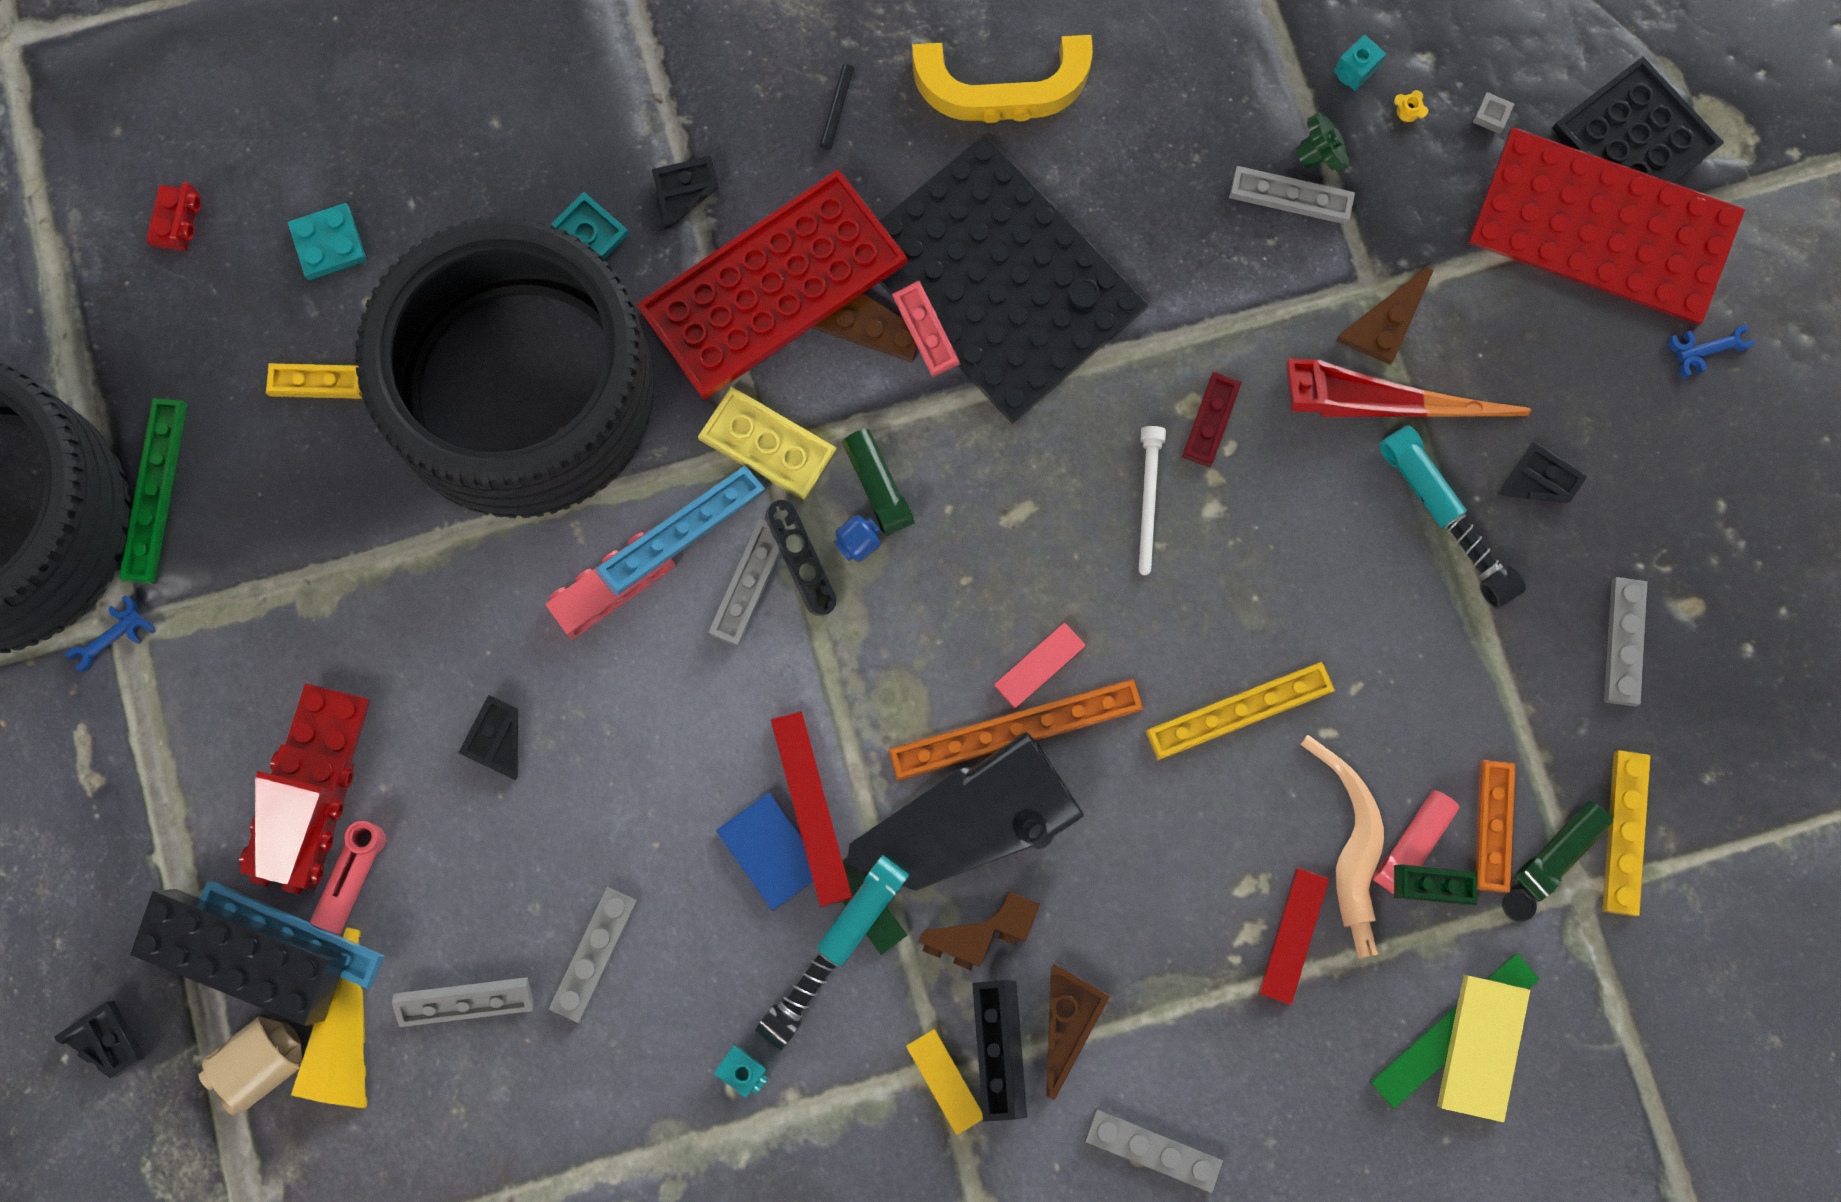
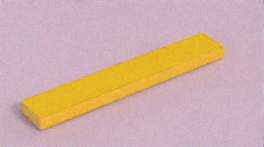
M1319 662L1147 729L1145 733L1155 757L1159 761L1330 694L1335 689L1323 662Z

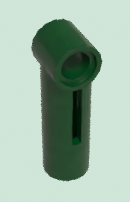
M862 429L847 436L842 441V445L869 498L883 534L888 536L915 524L911 510L905 498L900 494L869 429Z
M1587 801L1552 840L1516 872L1514 879L1538 902L1544 900L1562 882L1561 878L1614 823L1612 817L1598 804Z

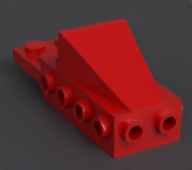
M305 683L286 744H281L279 751H276L272 756L270 763L272 773L268 774L257 771L255 777V816L250 824V833L252 835L248 846L242 850L239 859L241 866L239 873L251 875L249 882L268 887L270 881L282 883L281 890L301 895L302 889L316 891L317 885L323 877V865L327 853L333 845V833L337 820L340 819L343 813V801L346 791L353 781L355 764L351 762L370 705L369 699Z

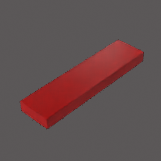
M1300 868L1295 869L1258 994L1292 1005L1329 878Z

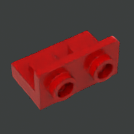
M183 182L181 188L159 185L146 239L150 246L187 251L188 243L194 236L193 222L195 213L200 210L201 206L200 194L190 183Z

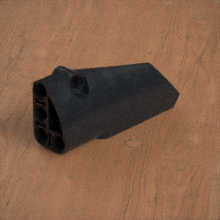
M1026 731L973 768L966 767L956 771L849 844L847 865L869 873L881 856L884 855L910 874L903 886L917 891L1030 847L1036 849L1045 848L1052 842L1053 836L1083 818L1084 814L1041 746ZM1041 824L1040 834L1035 838H1030L1029 832L1031 828Z

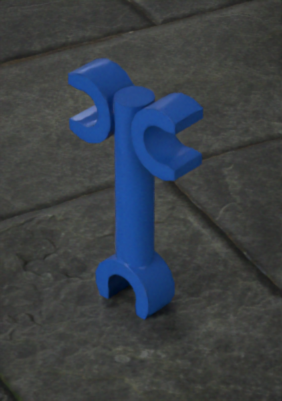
M1746 325L1739 326L1728 337L1694 347L1692 346L1695 343V336L1691 331L1686 332L1682 336L1685 345L1679 343L1676 335L1668 339V347L1672 352L1677 353V359L1681 363L1679 366L1680 376L1685 379L1692 374L1689 365L1695 367L1698 375L1702 374L1707 369V365L1700 357L1730 348L1738 351L1748 350L1755 344V341L1745 342L1741 340L1740 335L1749 330V327Z
M127 596L122 597L127 607L121 613L113 606L108 608L109 613L119 619V622L86 647H73L67 651L65 656L71 660L82 655V662L75 667L77 671L82 673L88 671L93 665V657L126 632L128 638L138 644L142 642L137 635L140 628L145 627L152 634L156 632L154 625L144 620L137 612V603Z

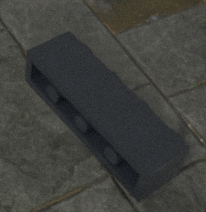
M1012 980L972 983L983 1122L1028 1118L1017 983Z

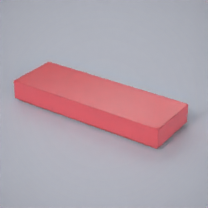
M920 281L893 293L892 296L932 378L960 365Z
M1064 622L994 684V688L1015 710L1080 653L1086 645Z

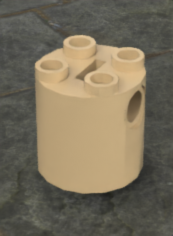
M262 1014L202 1060L203 1071L198 1074L199 1079L208 1090L214 1089L222 1098V1106L229 1114L234 1116L239 1111L245 1112L300 1069L302 1063L300 1037L287 1022L273 1020L269 1016Z

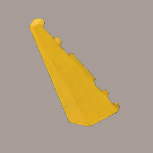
M346 927L343 938L359 944L361 932L360 930ZM340 977L325 1021L314 1023L291 1093L292 1096L328 1104L357 1108L367 1107L368 1100L365 1094L366 1066L364 1065L363 1045L365 1043L364 1004L361 986Z

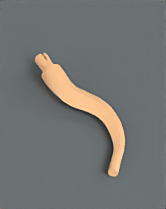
M1307 734L1300 745L1329 765L1337 773L1350 796L1355 813L1354 829L1338 858L1336 866V889L1344 927H1351L1357 959L1379 955L1370 922L1376 921L1369 888L1384 843V827L1380 811L1372 794L1359 775L1340 757Z

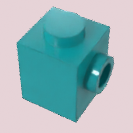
M1364 34L1340 57L1334 73L1343 84L1349 85L1356 91L1379 69L1386 53Z
M733 1045L713 1073L745 1098L751 1092L757 1096L768 1081V1078L764 1076L768 1068L737 1045Z

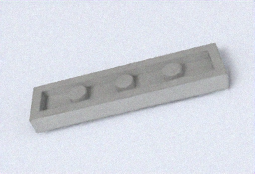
M1236 166L1229 198L1347 225L1350 220L1355 192Z
M759 519L708 632L710 636L737 647L741 643L780 555V550L767 522ZM782 529V530H779V531H780V534L783 535V534L786 533L788 530H787V529Z
M1615 577L1611 580L1604 702L1635 707L1641 704L1647 581Z
M610 887L606 888L552 1000L549 1010L572 1021L581 1023L638 900Z
M528 977L394 993L392 999V1006L399 1027L533 1011L534 1004Z
M1095 1109L1084 1140L1091 1145L1210 1193L1213 1192L1223 1160L1097 1109Z

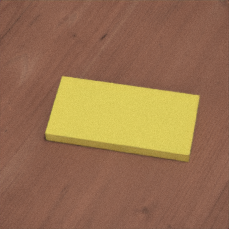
M732 386L698 436V439L742 466H746L749 470L805 502L837 452L835 446Z
M1463 974L1437 1107L1499 1122L1505 1121L1530 990Z

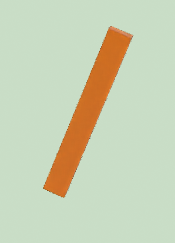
M1131 679L888 749L898 782L991 755L1026 731L1036 741H1040L1143 710V705L1135 680Z

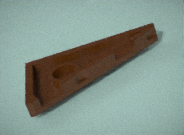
M1428 267L1423 269L1341 332L1336 341L1391 365L1434 270Z
M1056 964L1052 965L1050 976L1046 1096L1053 1100L1057 1097L1110 995Z

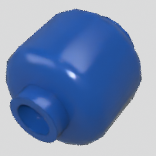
M855 515L836 530L837 540L834 543L848 561L854 559L857 562H861L881 546L878 534L882 530L871 517L865 520L862 516Z

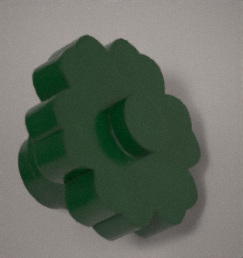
M1318 112L1309 117L1307 125L1310 129V136L1303 139L1301 145L1296 147V153L1301 163L1306 168H1309L1311 166L1317 167L1325 162L1332 171L1336 170V172L1347 168L1350 160L1346 154L1347 149L1340 132L1325 114L1322 115Z

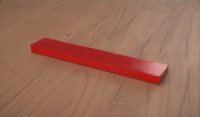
M801 711L771 719V725L819 907L851 900V891L803 713Z

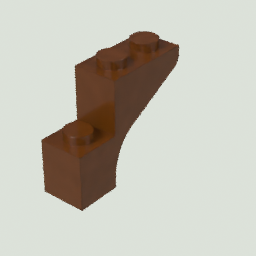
M1009 891L999 911L989 920L980 923L928 929L921 934L918 943L924 945L923 952L941 958L942 953L955 957L953 964L971 971L973 965L981 967L994 931L1000 933L998 939L1007 943L1017 945L1018 940L1025 942L1040 903Z

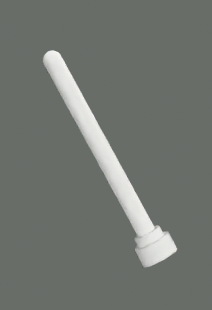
M1145 426L1141 428L1140 441L1143 443V448L1146 449L1139 572L1142 575H1148L1151 572L1158 451L1162 448V444L1165 443L1166 429L1158 426Z

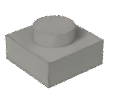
M1487 92L1482 99L1473 123L1500 134L1506 125L1514 103Z

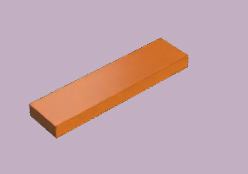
M1489 760L1480 761L1475 859L1477 890L1510 893L1515 763Z

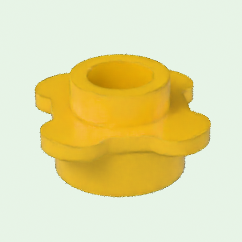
M1415 90L1412 94L1408 95L1398 94L1395 97L1394 103L1397 105V115L1402 121L1412 122L1418 117L1424 118L1428 114V108L1423 104V94L1420 91Z

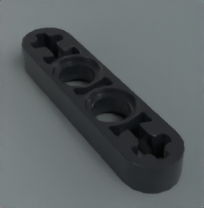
M777 500L767 508L765 514L766 522L806 608L815 616L827 615L836 606L835 593L796 509L786 500ZM776 507H779L781 511L786 510L788 512V515L784 518L786 525L789 527L791 524H794L795 529H790L783 535L780 534L779 530L784 529L785 526L781 519L775 520L773 517L777 512ZM795 535L801 539L802 549L799 552L795 553L788 550L786 547L788 536ZM803 564H810L814 567L816 571L814 580L805 581L800 577L799 570ZM819 581L822 584L821 587L816 588L819 595L828 598V602L825 603V610L821 606L816 607L813 601L817 599L815 590L808 593L806 589L807 587L814 586Z

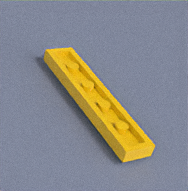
M1618 750L1613 755L1609 815L1614 823L1608 828L1602 912L1628 916H1639L1650 770V755Z

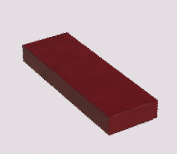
M1212 372L1182 458L1211 468L1240 389L1241 381Z

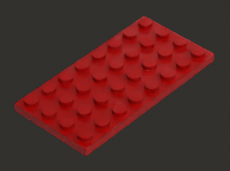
M1512 127L1507 136L1468 244L1700 325L1706 316L1745 208Z
M837 169L638 302L636 306L703 400H706L906 265L908 259L843 174Z

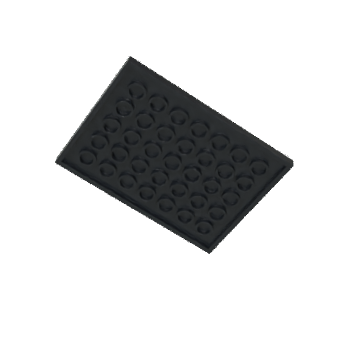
M985 135L879 221L908 259L906 265L879 283L892 296L893 293L920 281L960 362L958 367L1012 424L1148 307V303ZM1077 279H1091L1099 287L1098 301L1089 309L1077 308L1069 300V288Z

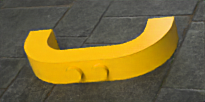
M1062 36L1059 49L1060 68L1053 76L1043 81L986 85L961 83L954 79L945 67L942 43L912 44L913 75L917 88L923 98L934 109L954 119L995 123L1007 119L1021 122L1030 118L1045 117L1058 113L1071 105L1084 89L1092 61V36Z

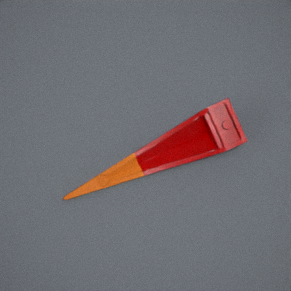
M1288 359L1286 364L1291 411L1319 412L1321 417L1529 416L1532 410L1527 407L1472 400L1404 386L1347 370L1320 360Z

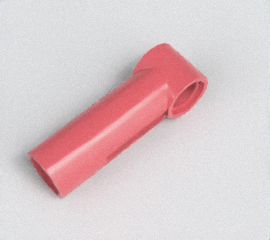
M1432 790L1391 853L1379 864L1372 880L1394 895V865L1422 866L1460 806L1444 793Z
M354 822L346 830L344 836L345 844L311 917L310 924L341 935L376 854L381 852L385 846L386 836L383 829L370 822ZM369 830L372 836L371 841L367 846L361 847L359 843L360 835Z

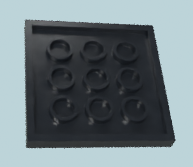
M1644 56L1556 122L1552 127L1568 147L1671 183L1677 182L1725 143Z

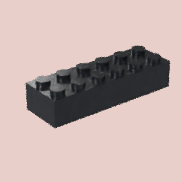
M177 889L152 891L130 954L304 1026L325 1021L347 956L262 924L236 912L226 910L208 901H203L198 897Z

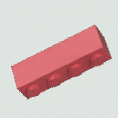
M639 532L636 535H634L628 541V544H632L637 539L645 535L644 532ZM614 550L602 559V564L619 552ZM672 558L617 597L595 573L596 568L594 570L587 569L580 573L575 579L576 582L567 589L562 587L553 592L549 597L550 601L545 603V605L568 637L573 640L676 566Z

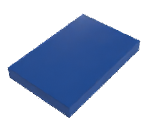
M770 793L764 795L716 830L772 911L813 882L801 836Z

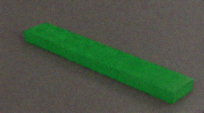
M152 398L119 574V580L122 582L155 584L187 404L184 401Z
M1513 954L1486 978V980L1528 990L1540 980L1518 954ZM1457 1004L1369 1081L1390 1108L1395 1109L1446 1063Z

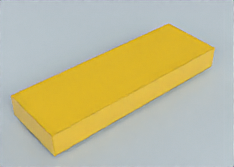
M269 363L266 394L274 397L362 399L361 395L363 393L359 389L358 376L356 375V367L359 366Z
M935 1029L906 1045L956 1136L983 1120L982 1111Z

